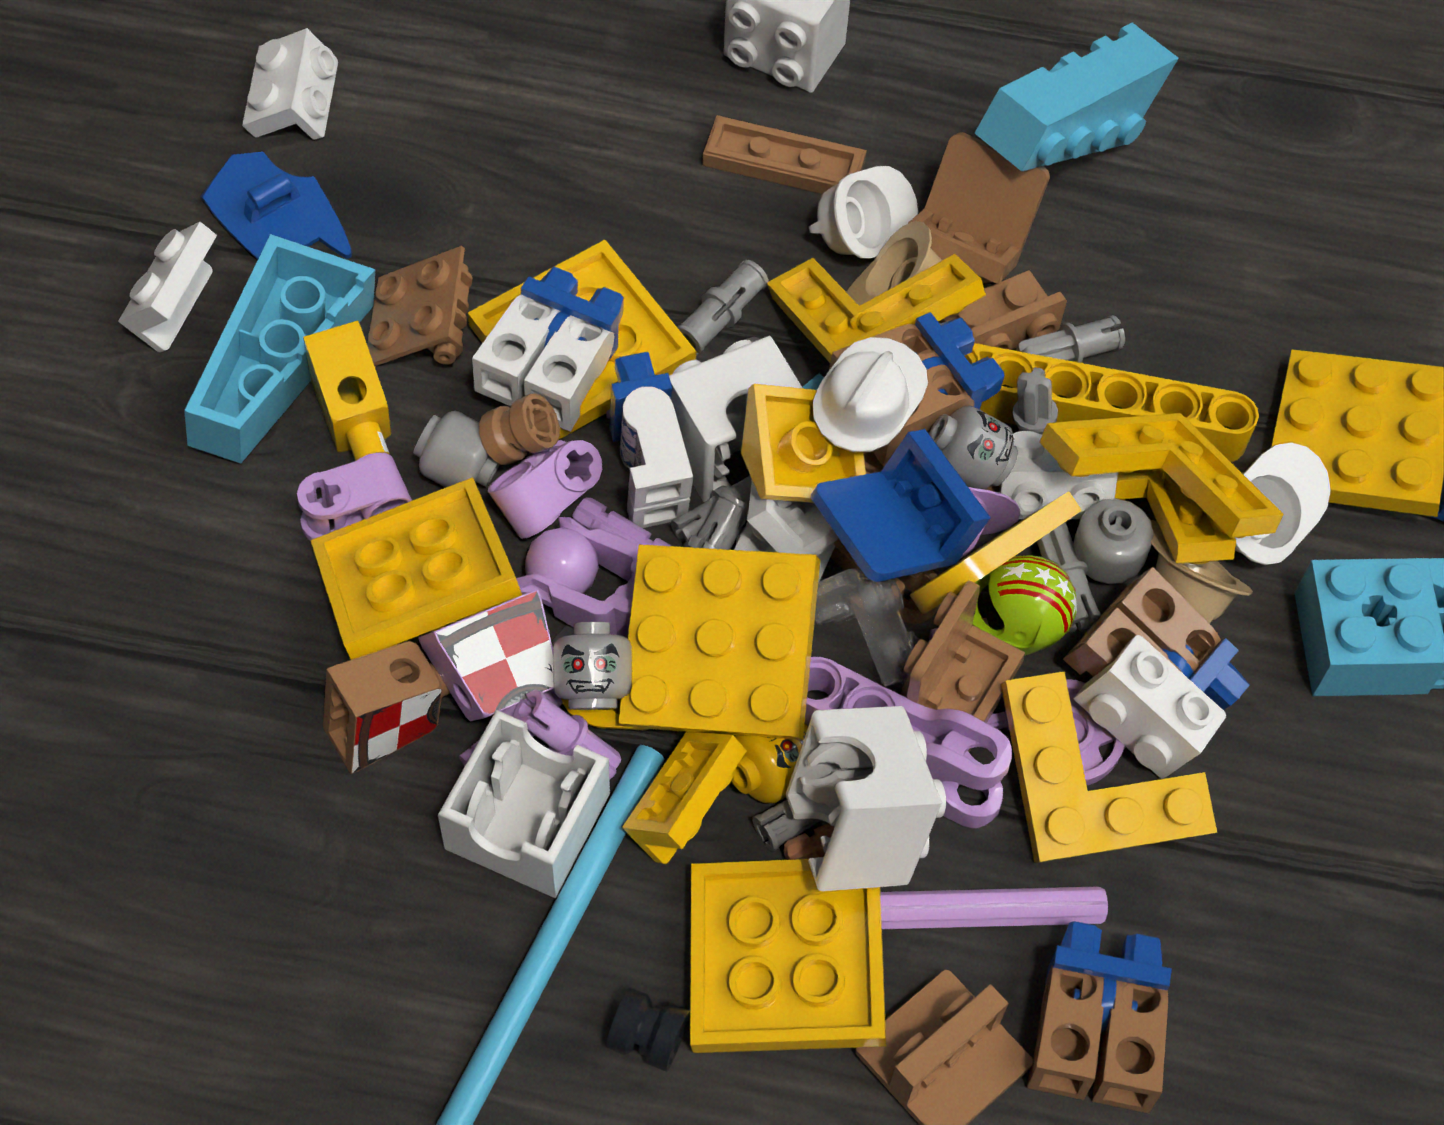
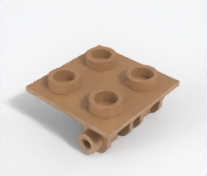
M459 246L378 277L367 343L374 366L425 348L434 353V359L442 364H451L455 362L457 356L461 355L463 351V332L461 329L466 326L467 322L466 314L469 308L468 293L473 280L472 275L468 272L467 265L463 263L464 247Z

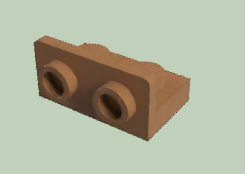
M1028 270L1001 281L999 284L984 288L986 296L969 304L959 313L949 315L938 321L939 323H944L962 317L973 332L974 343L1013 350L1021 341L1057 332L1061 325L1067 300L1061 292L1047 296L1031 271Z

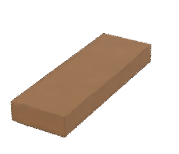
M717 115L703 152L702 166L823 194L838 184L845 176L862 171L867 150Z

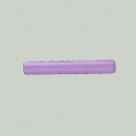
M1101 887L881 892L882 929L1069 925L1072 921L1086 924H1101L1105 922L1108 914L1107 895L1105 889Z

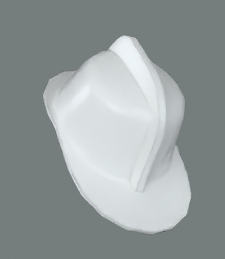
M876 166L845 176L838 184L822 194L817 209L818 221L809 226L810 233L821 234L828 247L838 254L856 255L859 258L870 259L879 254L880 250L895 232L918 215L917 199L908 180L901 172L890 166Z
M872 337L854 342L840 355L820 383L815 394L813 416L821 434L833 445L851 452H871L888 445L900 433L905 423L922 401L928 386L927 370L920 357L900 342L889 338Z
M1295 443L1274 445L1261 454L1243 473L1284 514L1275 533L1236 538L1235 551L1242 553L1253 562L1269 565L1283 561L1315 527L1328 507L1331 489L1325 466L1320 457L1308 447Z

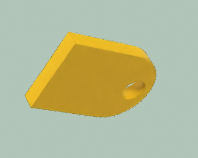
M1069 491L912 592L910 597L922 615L939 606L949 592L958 594L968 580L975 583L1081 512V508Z

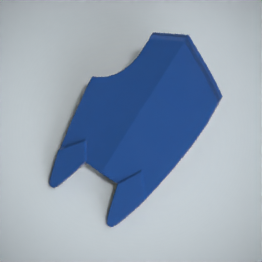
M264 152L231 155L200 196L201 200L205 202L222 226L257 260L270 234L307 247L319 240L346 259L352 256L345 231L315 177H299L286 173L274 165Z

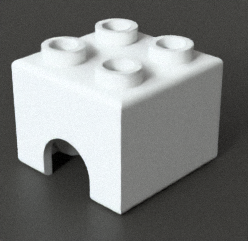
M726 0L723 55L729 57L738 66L755 68L773 76L779 83L785 86H797L812 93L845 45L850 0Z
M771 336L754 342L750 340L738 341L729 346L722 355L702 363L698 360L685 362L676 368L672 375H669L672 385L671 401L674 405L692 470V484L703 502L712 498V491L724 485L729 488L731 486L725 477L729 474V469L724 465V462L730 458L731 454L742 449L748 388L753 384L802 388Z
M902 706L816 710L812 714L786 791V796L794 819H820L830 823L831 826H835L831 838L827 836L821 837V844L825 852L824 857L809 858L808 860L817 888L820 891L907 885L912 878L919 858H925L928 854L929 834L935 819L941 818L945 813L946 794L942 782L939 779L932 778L927 766L925 738L920 731L913 730L906 710Z
M496 710L438 813L445 850L556 899L610 795L609 758L579 745H576L574 748V755L572 756L554 752L541 745L530 735L526 722Z

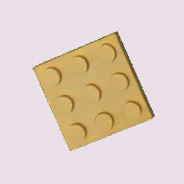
M606 240L555 266L572 273L578 280L577 297L590 301L596 290L603 287L616 291L624 297L623 315L618 328V348L612 358H609L604 370L595 379L580 405V416L571 432L560 427L559 439L606 414L610 409L611 386L618 382L615 371V359L649 352L655 375L664 373L672 375L675 369L683 363L696 360V350ZM551 268L533 278L540 281ZM524 283L468 312L469 326L482 343L514 299L521 295V287Z
M1292 349L1271 447L1279 444L1295 443L1308 447L1319 456L1328 472L1331 489L1329 503L1438 517L1444 480V367Z
M473 477L310 540L343 644L351 660L392 647L424 633L436 631L447 624L498 606L505 601L522 595L515 574Z
M639 544L628 640L632 646V688L627 696L621 698L619 724L624 727L760 736L803 741L820 559L818 556L812 554Z
M809 859L691 864L690 1046L693 1053L885 1047L886 1021L880 887L820 891L817 888L810 868Z

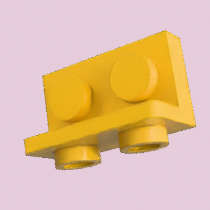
M686 732L622 828L656 863L667 864L677 849H683L686 843L699 831L703 817L718 794L731 782L734 770L747 750L733 735Z

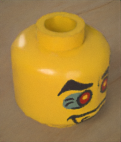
M804 724L803 741L808 729L806 724ZM736 735L735 738L747 752L734 770L731 780L734 786L740 792L749 794L754 799L765 804L775 803L787 797L786 791L803 741Z

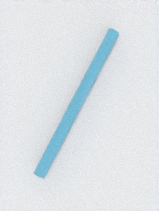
M645 745L637 747L436 1125H473L627 833L622 826L657 776L664 762V757L655 749Z

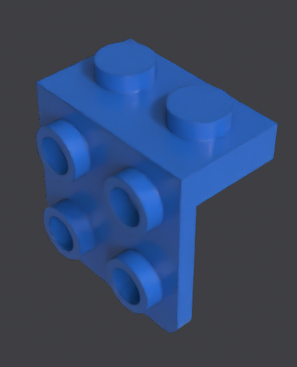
M925 429L908 432L881 472L817 484L811 493L812 501L855 560L857 566L868 579L875 582L956 564L991 518Z

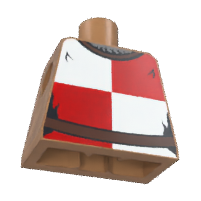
M408 641L327 668L323 729L350 774H353L431 733L438 726L441 699L450 694V691L432 662L429 663L418 645Z

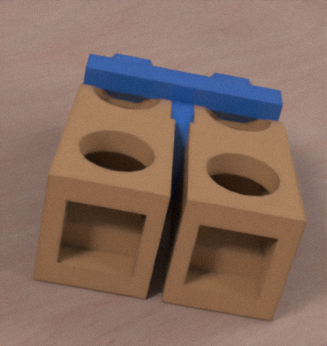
M930 312L916 318L915 324L902 325L872 337L889 338L909 347L920 357L927 370L928 386L922 401L905 423L900 433L888 445L874 450L873 453L881 464L885 466L908 432L925 429L929 434L933 424L941 415L947 414L950 416L958 408L967 405L980 410L983 401L1000 392L1004 380V371L994 358L986 357L972 364L966 359L965 355L972 353L975 339L972 330L962 317L939 323ZM850 346L832 352L829 370L840 355Z
M1153 567L1127 585L1098 618L1099 620L1091 626L1063 658L1080 675L1088 671L1094 677L1117 658L1132 638L1140 635L1223 710L1237 701L1250 686L1240 672L1229 662L1239 650L1226 638L1221 641L1214 628Z
M1072 921L1067 927L1061 945H1057L1047 968L1040 1023L1027 1088L1084 1100L1094 1082L1092 1102L1150 1113L1162 1094L1168 989L1170 987L1172 968L1162 967L1161 942L1159 938L1141 934L1127 935L1123 942L1121 958L1099 954L1101 929L1095 925ZM1101 1032H1102L1103 1035H1102V1041H1101V1049H1100V1057H1099V1066H1098V1072H1097V1074H1096L1097 1059H1098V1050H1099V1042H1100V1034H1101Z

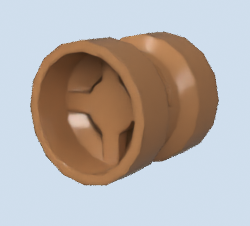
M529 394L513 402L511 408L500 406L486 412L481 417L479 423V434L487 454L495 462L501 465H509L522 460L528 451L539 453L552 448L558 442L560 425L552 405L539 394Z

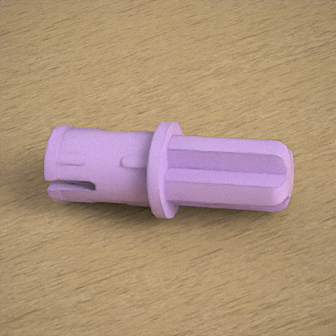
M533 690L526 694L527 698L536 704L534 708L523 699L519 701L513 717L526 722L528 731L549 745L550 750L572 756L574 755L573 750L576 745L584 747L609 758V780L614 777L616 768L621 762L619 752L588 729V722L582 716H570L546 698L539 690Z

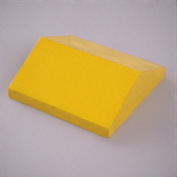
M753 384L748 388L741 455L760 499L814 503L811 499V493L817 484L866 474L863 452H851L837 447L821 434L813 416V400L817 390Z

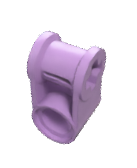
M558 440L557 444L552 448L539 453H532L520 464L499 476L489 486L488 493L521 539L528 538L551 525L564 509L597 483L602 472V459L598 450L591 443L583 440L568 442Z
M387 453L368 454L355 462L324 472L313 473L301 482L297 491L299 507L303 511L300 519L302 532L308 540L315 539L412 501L392 456ZM317 488H321L322 498L317 499ZM329 519H334L333 530H330Z

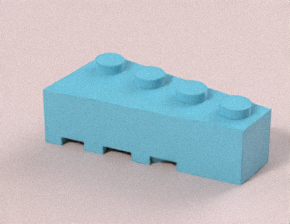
M1130 23L1120 29L1118 33L1119 38L1115 41H1112L1107 36L1093 41L1090 47L1092 52L1083 57H1080L1073 51L1061 57L1060 61L1050 71L1041 67L999 88L975 134L1020 171L1034 169L1039 166H1049L1060 161L1075 159L1083 155L1102 152L1106 149L1122 145H1129L1144 129L1146 120L1143 117L1179 58L1134 23Z
M270 234L184 411L187 446L242 463L311 381L303 337L357 320L360 323L374 306L375 269Z

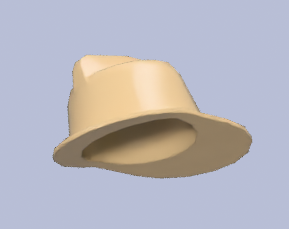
M918 221L902 226L889 238L874 261L846 291L847 294L860 306L942 261L930 248L932 243L930 228L924 222Z
M1150 520L1153 530L1151 544L1159 552L1155 570L1209 624L1225 612L1237 594L1247 596L1252 594L1253 591L1249 586L1233 577L1218 561H1210L1205 564L1175 563L1158 522Z

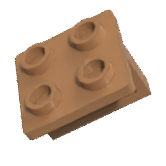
M949 970L942 971L885 1020V1047H856V1055L919 1125H968L1030 1070L1033 1064L1032 1057L1000 1024L1009 1004L1002 995L990 984L975 997Z

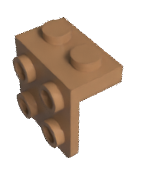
M963 132L956 133L948 141L925 209L910 220L908 224L913 221L924 222L930 228L932 237L930 248L942 260L956 254L981 278L982 283L994 282L999 284L1018 263L1050 179L1049 171L1043 166L1020 171L985 141Z
M968 580L959 595L949 592L944 598L934 619V624L939 627L930 642L928 643L920 639L910 653L904 667V672L908 673L909 676L900 695L930 709L939 710L947 708L960 710L987 723L1003 697L1001 683L1014 678L1023 663L1025 652L973 626L980 586Z

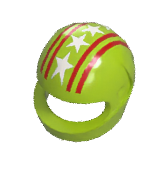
M1033 555L1015 556L975 582L980 586L979 594L982 591L989 590L993 606L1003 620L1005 627L1001 630L991 629L982 619L978 610V603L976 605L973 626L1025 652V656L1051 647L1070 631L1077 614L1076 590L1068 573L1056 562L1047 558Z

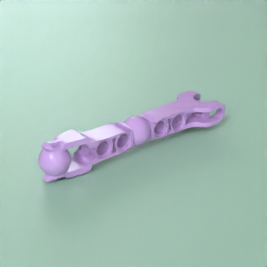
M559 517V528L544 531L531 542L525 559L526 575L516 578L522 595L538 589L542 603L552 607L554 616L574 627V623L608 622L610 623V634L621 635L628 639L639 545L600 528L589 531L570 517ZM598 564L628 581L627 584L619 586L615 594L609 596L605 601H599L584 594L593 585L599 569ZM811 657L808 691H824L829 697L821 700L807 697L805 724L809 726L812 714L816 710L902 706L906 710L913 730L920 731L925 738L927 748L926 763L932 778L939 779L944 786L946 809L943 816L962 826L979 828L991 822L999 814L1003 799L1001 780L1008 773L1012 759L1010 741L1000 730L960 710L947 708L935 710L927 708L830 659ZM975 747L987 748L992 752L995 759L990 764L983 765L975 760L968 750ZM961 784L972 789L981 790L987 801L981 805L974 806L965 804L958 795V786Z

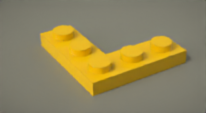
M956 254L949 256L860 306L814 258L767 282L773 300L829 363L831 362L832 352L850 346L854 342L876 336L902 325L915 324L916 318L930 312L937 321H940L949 315L959 313L969 304L986 296L981 278Z
M1181 413L1047 423L1039 442L1054 457L1059 467L1071 477H1087L1094 474L1116 472L1131 473L1137 470L1162 468L1180 486L1181 492L1186 497L1194 500L1214 521L1217 529L1230 538L1275 533L1284 515Z
M1162 468L1137 470L1131 473L1118 472L1115 498L1121 500L1133 498L1148 499L1175 563L1205 564L1210 561L1234 559L1236 538H1230L1218 530L1214 521L1194 500L1186 497L1181 492L1180 486Z
M1065 671L1006 680L1001 683L1035 863L1217 833L1205 772L1092 791L1087 790Z

